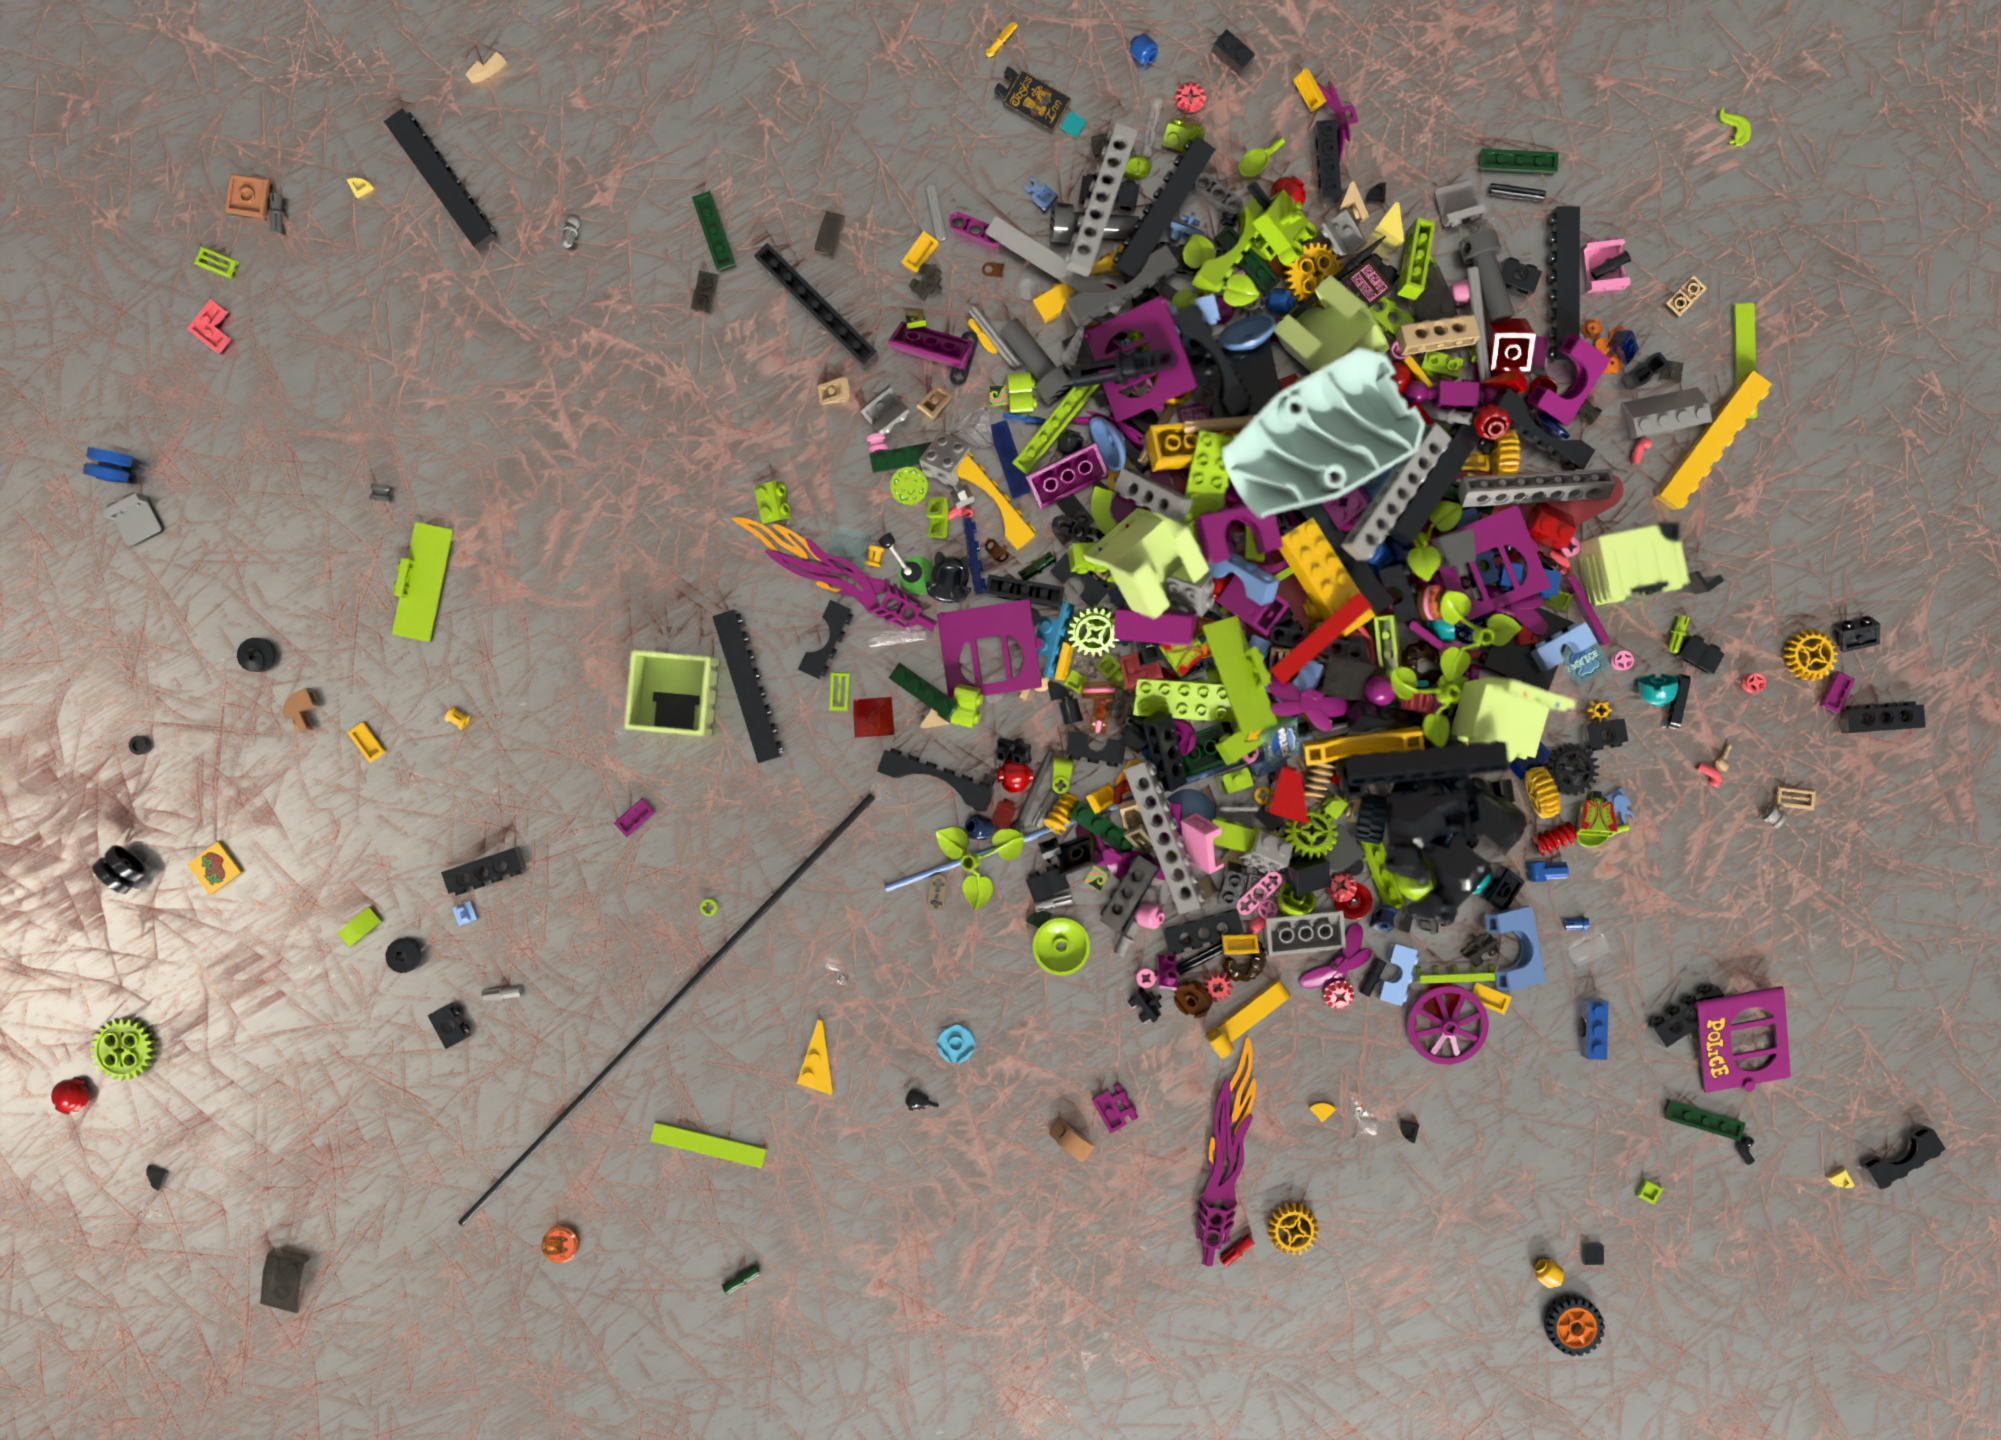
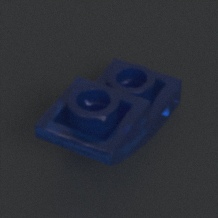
M1540 741L1535 758L1527 756L1525 760L1516 757L1509 763V768L1521 780L1524 778L1526 771L1541 766L1553 755Z

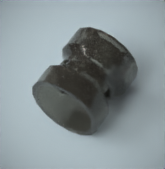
M1585 399L1575 415L1579 418H1584L1587 424L1592 425L1600 416L1602 409L1598 406L1594 407L1591 401Z

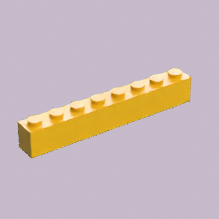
M1754 370L1748 372L1713 417L1712 422L1707 425L1663 484L1655 498L1672 510L1682 509L1689 500L1687 497L1690 493H1694L1699 488V481L1702 477L1705 478L1712 470L1710 466L1713 462H1717L1722 457V450L1725 446L1728 447L1734 441V434L1737 430L1740 431L1745 426V419L1748 415L1751 416L1757 410V403L1760 399L1763 400L1770 391L1768 389L1772 384Z

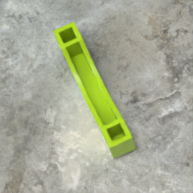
M1253 196L1238 217L1240 228L1237 245L1225 255L1207 260L1192 282V285L1207 295H1212L1215 291L1219 292L1225 284L1222 281L1224 277L1228 279L1234 271V268H1232L1233 264H1239L1244 256L1241 253L1243 250L1247 252L1253 243L1250 241L1252 237L1256 239L1260 234L1252 222L1262 207Z

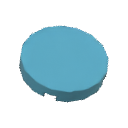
M959 1024L949 1025L944 1028L937 1040V1048L941 1057L953 1063H962L969 1059L975 1047V1039L972 1032L967 1027Z

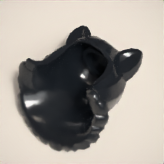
M937 551L934 556L935 565L931 572V582H926V591L929 596L939 602L958 603L964 600L971 592V588L966 587L969 580L968 568L970 566V557L968 555L963 556L961 559L955 556L945 557L943 553Z

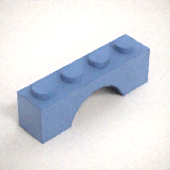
M1228 551L1230 559L1207 565L1209 568L1207 573L1212 574L1217 579L1227 576L1231 572L1238 575L1245 585L1246 596L1258 604L1263 605L1274 600L1279 580L1272 577V574L1259 569L1257 565L1245 561L1240 555Z

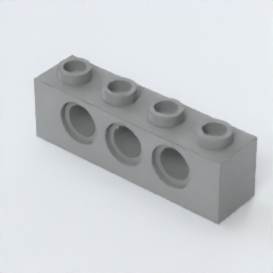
M1132 468L1121 469L1114 490L1120 492L1119 495L1125 499L1131 498L1135 500L1134 503L1136 505L1146 506L1150 508V512L1162 514L1174 521L1185 520L1193 500Z

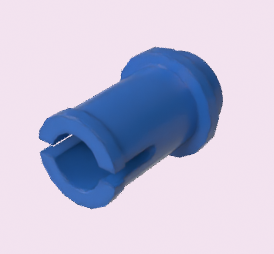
M1581 916V918H1564V924H1571L1564 926L1565 930L1582 929V931L1589 929V918Z

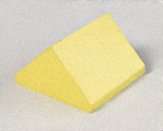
M1399 202L1392 206L1372 232V235L1378 240L1386 236L1382 243L1392 251L1397 250L1404 241Z

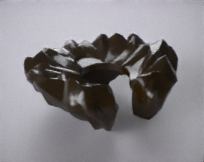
M1422 640L1407 645V648L1404 650L1405 653L1402 654L1401 658L1402 667L1411 669L1415 673L1417 681L1428 680L1429 687L1435 684L1441 672L1436 669H1430L1425 673H1420L1417 670V661L1421 658H1426L1434 663L1439 662V650Z
M1258 941L1259 953L1249 954L1250 960L1246 965L1237 964L1231 957L1225 958L1222 967L1233 981L1249 982L1251 979H1256V976L1263 972L1267 962V954L1260 941Z

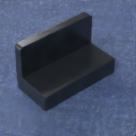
M1699 571L1687 573L1689 580L1687 584L1694 594L1709 592L1725 581L1720 574L1704 578Z

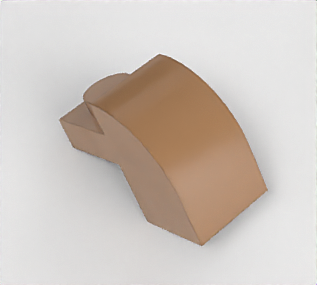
M304 688L291 694L284 703V717L294 718L293 725L300 733H307L313 730L306 714L307 711L320 706L313 689Z
M1061 1118L1049 1132L1060 1147L1083 1162L1095 1148L1084 1135L1076 1132Z

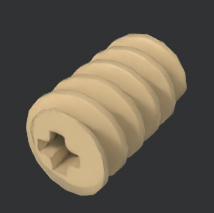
M1326 763L1312 765L1315 769L1308 770L1312 776H1306L1310 783H1304L1303 785L1307 789V791H1304V796L1320 803L1323 802L1319 800V797H1325L1321 790L1328 789L1324 783H1330L1326 776L1333 775L1329 768H1335Z

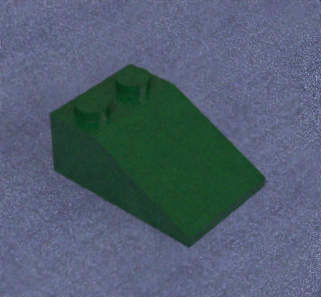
M1221 722L1195 732L1196 744L1193 750L1187 755L1181 756L1186 776L1225 763L1215 745L1220 742L1219 738L1227 733L1233 734L1230 722Z

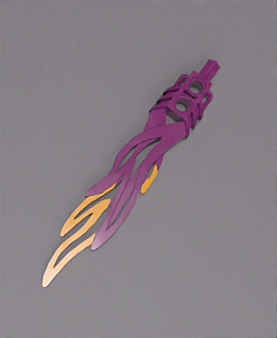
M740 517L732 518L734 522L759 537L770 549L765 550V552L789 571L805 578L818 580L816 582L818 586L831 592L853 596L868 610L867 613H875L878 615L875 617L887 619L884 621L886 623L892 622L904 629H908L911 625L915 626L916 623L930 631H933L938 621L922 614L923 609L920 608L921 601L907 594L904 588L900 590L896 584L890 585L887 579L882 580L866 576L850 561L826 554L811 539L806 538L805 540L783 526L773 525L795 547L785 543L763 524ZM748 524L760 527L769 533L777 543L797 554L803 560L780 552L764 535ZM788 533L793 535L796 539H798L813 555V557L824 565L809 562L808 555L806 554V552L788 535ZM832 560L849 567L853 572L843 569ZM786 562L812 574H807L792 568ZM828 572L849 575L862 587L863 592L854 585ZM836 585L842 588L843 590L831 588L829 586ZM887 592L879 606L876 594ZM896 599L897 607L892 610L889 609V600ZM909 599L916 602L917 606L910 603ZM913 608L914 616L909 619L906 618L905 610ZM901 619L907 622V625H904L897 620Z
M1248 1036L1245 1038L1237 1070L1230 1082L1228 1078H1225L1214 1111L1215 1139L1211 1136L1208 1153L1211 1175L1205 1189L1199 1196L1201 1207L1198 1204L1200 1213L1199 1216L1196 1214V1219L1198 1220L1196 1239L1200 1241L1201 1246H1204L1201 1264L1206 1266H1213L1215 1250H1221V1245L1227 1244L1229 1231L1234 1225V1221L1231 1220L1235 1217L1236 1211L1233 1210L1237 1207L1238 1203L1235 1197V1182L1244 1163L1243 1140L1253 1119L1250 1112L1256 1091V1080L1253 1077L1240 1104L1243 1089L1252 1069V1046ZM1248 1054L1247 1069L1237 1089L1233 1111L1230 1116L1231 1092L1242 1072ZM1250 1096L1247 1108L1243 1116L1241 1117L1240 1121L1238 1122L1237 1126L1235 1127L1231 1139L1230 1123H1233L1238 1119ZM1221 1105H1222L1221 1118H1220V1132H1219V1113H1220V1108H1221ZM1227 1144V1156L1230 1164L1224 1179L1219 1184ZM1237 1149H1238V1157H1237L1236 1166H1235V1168H1233V1166H1234V1159H1235L1236 1152H1237ZM1213 1150L1215 1151V1161H1214V1163H1213ZM1221 1198L1225 1207L1212 1204ZM1218 1213L1220 1214V1219L1212 1221L1210 1219L1211 1215ZM1215 1232L1217 1237L1214 1240L1207 1239L1209 1233Z

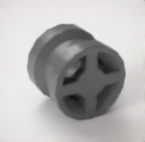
M371 483L372 494L369 499L389 502L388 491H390L391 486Z

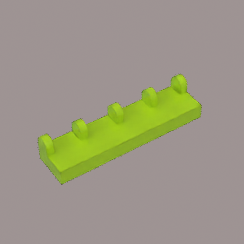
M1357 841L1358 845H1362L1365 852L1363 859L1368 861L1372 874H1370V878L1374 879L1379 891L1376 893L1377 897L1381 896L1384 905H1390L1397 909L1405 906L1394 873L1388 872L1384 866L1386 852L1382 842L1380 845Z
M1489 963V971H1477V965L1472 964L1470 972H1458V966L1452 965V972L1439 973L1438 966H1433V973H1422L1421 966H1416V981L1419 983L1496 981L1493 963Z

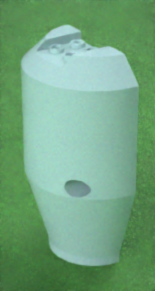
M1358 348L1284 390L1262 410L1230 445L1222 449V459L1229 478L1239 496L1253 514L1263 518L1271 513L1337 498L1418 451L1425 424L1415 407L1409 411L1407 410V403L1398 394L1396 383L1390 380L1389 377L1395 371L1386 355Z

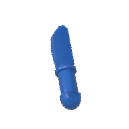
M1003 413V417L1026 421V424L1043 425L1046 421L1045 418L1030 416L1029 414L1026 417Z

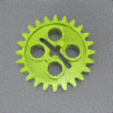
M126 1017L120 1020L118 1018L113 1019L112 1022H106L105 1026L99 1027L100 1032L94 1033L97 1039L91 1041L95 1045V1047L90 1049V1051L95 1052L91 1059H97L93 1064L94 1066H101L98 1072L106 1071L104 1077L112 1074V1080L118 1077L120 1081L126 1078L130 1080L133 1077L140 1076V1072L147 1071L145 1066L152 1064L148 1059L155 1058L151 1054V1051L156 1050L155 1047H151L155 1040H149L152 1032L145 1033L148 1028L147 1026L140 1028L141 1021L134 1024L133 1018L128 1021ZM112 1035H113V1036L115 1037V1039H116L115 1044L111 1041V1036H112ZM131 1035L135 1038L134 1044L130 1040ZM111 1055L115 1057V1063L112 1062ZM130 1055L134 1056V1063L131 1062Z

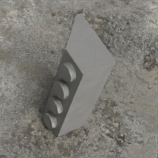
M1698 387L1622 403L1630 440L1702 426L1712 422L1709 402Z
M1343 910L1265 918L1264 938L1266 952L1269 956L1345 949Z

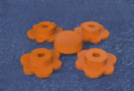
M1597 318L1592 320L1586 319L1580 327V332L1584 334L1586 339L1591 337V339L1595 340L1593 346L1611 359L1603 373L1610 374L1612 372L1616 374L1618 369L1623 366V362L1618 359L1619 356L1617 354L1612 355L1607 352L1610 350L1611 345L1615 344L1618 348L1622 345H1627L1630 342L1628 337L1629 331L1627 329L1624 330L1622 325H1617L1609 331L1610 337L1608 339L1599 338L1600 332L1603 330V327L1600 326V321Z

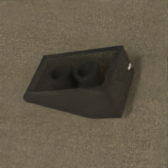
M1437 261L1428 265L1424 291L1415 300L1407 298L1412 318L1415 320L1414 324L1425 320L1437 321L1444 317L1451 318L1458 315L1453 296Z
M1329 655L1320 693L1353 701L1372 703L1367 700L1365 695L1366 684L1375 675L1385 676L1386 668Z
M277 1247L267 1253L262 1274L260 1304L298 1313L313 1257Z

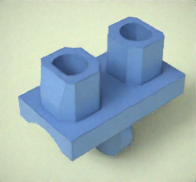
M1191 212L1190 217L1182 215L1181 221L1186 222L1187 225L1172 220L1170 238L1179 241L1182 232L1190 234L1187 240L1188 243L1192 235L1204 236L1205 231L1191 227V224L1198 227L1200 221L1193 219L1195 213Z

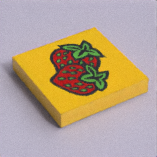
M217 841L187 864L209 895L218 891L243 872L220 841Z

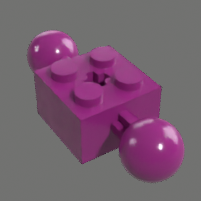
M1443 378L1442 381L1432 388H1428L1422 381L1415 380L1406 386L1404 396L1408 403L1417 401L1421 405L1427 399H1431V407L1448 410L1454 408L1456 411L1469 412L1478 406L1479 401L1485 406L1490 404L1498 389L1495 385H1491V388L1485 387L1483 390H1479V382H1473V379H1462V382L1454 381L1453 378Z
M1360 484L1337 498L1321 501L1337 528L1349 531L1356 525L1373 499L1364 485Z

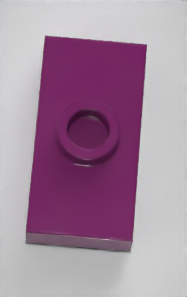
M1835 671L1819 706L1839 714L1855 679L1842 672Z
M642 797L614 824L628 837L656 811Z

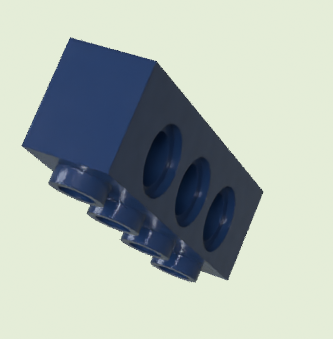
M1476 507L1462 511L1461 518L1453 528V531L1482 519ZM1492 549L1476 555L1475 563L1484 585L1498 581L1500 576L1499 568L1493 561L1494 553ZM1479 561L1485 563L1484 571L1478 567ZM1467 562L1468 576L1472 589L1477 588V584Z

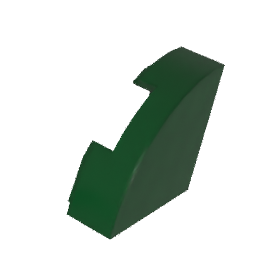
M1048 911L1035 912L1028 917L1026 922L1039 928L1050 919L1052 913Z

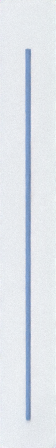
M1396 701L1385 706L1401 708V702ZM1312 732L1298 736L1296 738V745L1301 744L1302 741L1312 740ZM1270 747L1259 750V753L1268 751ZM1254 753L1248 754L1249 758H1251ZM1239 759L1229 765L1223 763L1186 776L1187 782L1182 786L1243 765L1245 762ZM1131 796L1114 802L1098 813L1103 815L1119 809L1118 804L1134 800L1135 798ZM1069 818L1068 820L1071 824L1068 825L1064 823L1063 825L1065 828H1067L1078 823L1073 819ZM1044 827L1024 834V843L1053 833V831L1048 827ZM991 846V847L985 848V849H983V850H980V851H977V852H974V853L979 856V855H981V854H983V853H985V852H988V851H990V850H992V849H994V848H996V847H995V846ZM962 857L885 884L886 892L961 866Z

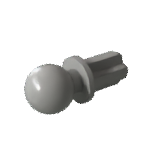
M569 215L565 219L566 226L562 229L561 245L566 248H570L573 245L574 238L578 235L577 229L580 227L581 222L576 215Z

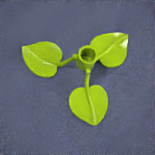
M1198 234L1191 236L1183 251L1184 262L1194 269L1200 266L1202 268L1207 260L1216 258L1213 244L1206 237ZM1244 274L1231 276L1227 281V286L1221 288V290H1226L1223 294L1224 301L1231 306H1244L1252 303L1259 297V293L1252 280ZM1182 289L1174 295L1170 306L1176 305L1178 310L1189 303H1193L1196 306L1195 299H1198V296L1209 295L1203 291L1193 295L1191 290Z
M1440 501L1429 517V520L1433 523L1430 525L1428 533L1419 532L1414 540L1415 548L1409 551L1407 557L1408 564L1412 571L1425 581L1430 580L1441 563L1440 552L1436 548L1429 546L1427 541H1429L1435 526L1440 532H1447L1457 525L1462 515V506L1460 504Z
M1447 591L1440 603V613L1443 620L1451 625H1455L1461 620L1473 628L1472 638L1475 642L1462 646L1460 649L1449 647L1443 651L1440 657V667L1445 679L1449 682L1453 681L1468 669L1471 657L1469 653L1463 652L1465 649L1474 646L1478 647L1480 644L1503 646L1522 629L1521 626L1507 615L1494 614L1487 620L1488 629L1478 628V626L1463 618L1469 614L1471 609L1469 598L1460 592Z
M1406 667L1394 668L1391 671V685L1394 692L1400 698L1411 699L1413 692L1437 693V700L1443 703V705L1435 712V715L1429 714L1424 718L1423 731L1432 743L1438 747H1443L1449 735V722L1445 716H1439V713L1445 707H1448L1449 703H1459L1464 683L1468 682L1469 679L1461 675L1449 682L1443 674L1438 679L1439 688L1418 690L1415 689L1418 684L1417 677L1411 669Z
M950 827L936 831L937 841L944 854L951 859H959L962 856V868L975 874L968 876L962 884L963 894L974 910L984 906L993 894L991 879L987 876L980 877V873L975 870L980 865V859L998 851V855L1002 859L1013 860L1020 855L1025 839L1024 835L1015 829L999 830L992 837V842L996 848L978 856L975 853L967 855L965 848L969 845V837L962 828Z

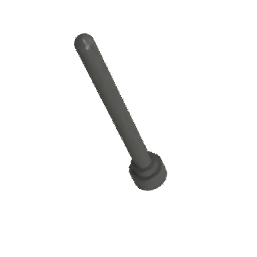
M1053 749L1047 751L1017 820L1010 823L1008 829H1015L1023 834L1025 830L1023 828L1024 820L1055 754Z

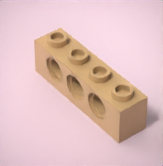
M1460 315L1450 319L1444 317L1437 321L1425 320L1417 324L1405 323L1396 333L1401 356L1474 345L1480 337L1475 315Z

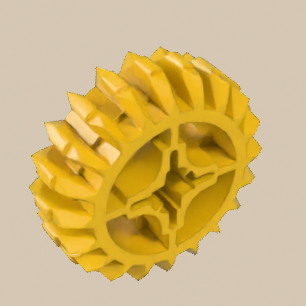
M1507 429L1505 435L1494 439V446L1490 453L1493 475L1518 473L1520 447L1518 436L1513 429Z
M1807 629L1806 632L1801 630L1799 635H1792L1793 640L1787 641L1790 647L1784 648V650L1788 651V654L1783 656L1789 660L1785 662V665H1791L1788 671H1795L1794 676H1801L1802 680L1809 679L1810 681L1816 678L1822 679L1823 675L1830 674L1828 669L1833 670L1835 667L1832 663L1838 661L1834 658V655H1838V652L1833 651V648L1837 645L1830 644L1833 638H1826L1827 633H1820L1818 629L1814 631ZM1808 639L1814 640V643L1810 644L1809 647L1802 645ZM1812 663L1820 664L1814 670L1807 669V667L1809 665H1812Z
M1542 766L1526 771L1524 775L1525 787L1531 805L1534 807L1537 815L1541 818H1550L1559 814L1561 809L1559 792L1548 770Z
M1292 1202L1289 1208L1288 1204L1285 1203V1209L1282 1210L1280 1206L1277 1207L1279 1213L1272 1212L1274 1219H1268V1222L1272 1224L1267 1226V1230L1271 1231L1268 1237L1272 1239V1245H1277L1278 1251L1283 1249V1253L1287 1254L1290 1250L1291 1255L1294 1256L1297 1250L1302 1255L1301 1249L1304 1248L1306 1251H1309L1308 1245H1315L1312 1239H1318L1315 1233L1320 1231L1316 1227L1319 1222L1317 1219H1314L1315 1214L1310 1213L1308 1207L1303 1209V1204L1300 1203L1296 1208L1295 1202ZM1293 1215L1289 1221H1283L1284 1218ZM1301 1216L1307 1220L1308 1230H1304L1300 1226ZM1296 1226L1297 1229L1291 1232L1289 1228ZM1279 1227L1286 1231V1241L1279 1237ZM1297 1237H1304L1300 1241L1294 1242Z

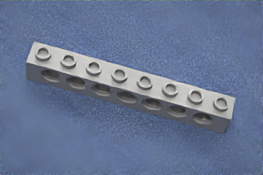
M1116 123L1114 129L1110 128L1106 140H1109L1108 147H1103L1100 156L1104 158L1102 164L1098 163L1095 174L1098 175L1096 181L1092 180L1089 192H1092L1091 197L1086 198L1083 209L1086 210L1085 215H1080L1077 224L1080 227L1079 232L1074 233L1071 244L1074 245L1073 250L1068 251L1065 259L1068 262L1067 270L1089 276L1138 130ZM1114 145H1119L1122 149H1116ZM1108 162H1113L1116 167L1110 166ZM1106 179L1110 184H1105L1102 180ZM1096 197H1102L1104 201H1098ZM1090 214H1096L1099 219H1093ZM1089 231L1093 236L1089 237L1084 232ZM1078 249H1084L1087 254H1081Z
M1437 423L1424 426L1418 451L1397 464L1341 546L1356 560H1368L1374 555L1375 548L1385 539V534L1395 524L1398 515L1405 510L1409 499L1416 494L1418 486L1425 481L1427 473L1437 464V459L1441 453L1447 449L1448 443L1452 438Z
M1611 469L1475 476L1462 478L1457 495L1462 507L1609 499L1616 482Z
M1149 759L1124 769L1179 915L1201 908L1206 904V897L1203 890H1200L1198 876L1191 867V858L1184 849V839L1181 835L1179 836L1177 821L1171 815V806L1164 797V788L1157 779L1155 765ZM1143 778H1146L1148 780V786H1145L1143 784ZM1150 796H1153L1155 798V804H1152L1150 802ZM1156 814L1162 816L1163 822L1157 820ZM1163 832L1169 834L1170 840L1164 838ZM1170 850L1176 852L1177 858H1173L1170 855ZM1177 868L1184 872V876H1180L1177 873ZM1184 886L1190 889L1191 894H1187L1184 891Z

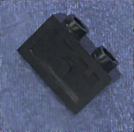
M1863 616L1852 621L1845 620L1834 625V628L1839 632V650L1842 652L1880 645V623L1870 616Z

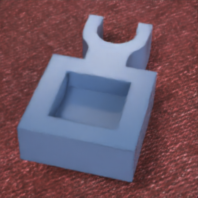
M1031 177L1030 182L1034 184L1033 187H1028L1025 184L1023 186L1024 190L1032 193L1031 200L1046 211L1058 199V194L1045 183L1039 187L1037 181Z
M1621 787L1603 797L1606 802L1613 803L1614 813L1619 812V818L1622 823L1627 822L1624 818L1627 813L1630 818H1635L1633 812L1627 809L1631 802Z

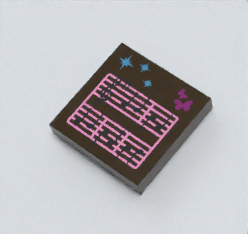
M1370 259L1366 260L1339 282L1365 303L1368 309L1393 289Z

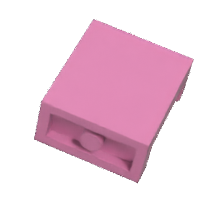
M1611 237L1599 242V239L1587 241L1581 248L1586 293L1625 289L1630 285V277H1625L1624 265L1617 268L1615 272H1609L1597 280L1592 277L1590 269L1604 263L1607 258H1613L1623 253L1622 245L1625 243V239Z
M1197 813L1181 820L1182 836L1185 843L1184 849L1186 854H1189L1192 863L1209 874L1224 867L1223 862L1214 857L1213 838L1221 834V827Z

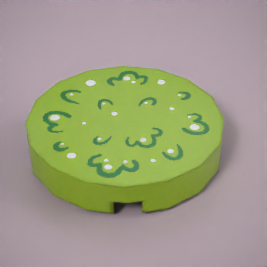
M904 467L893 474L890 481V490L898 502L904 505H914L925 498L928 491V482L921 470L915 467Z

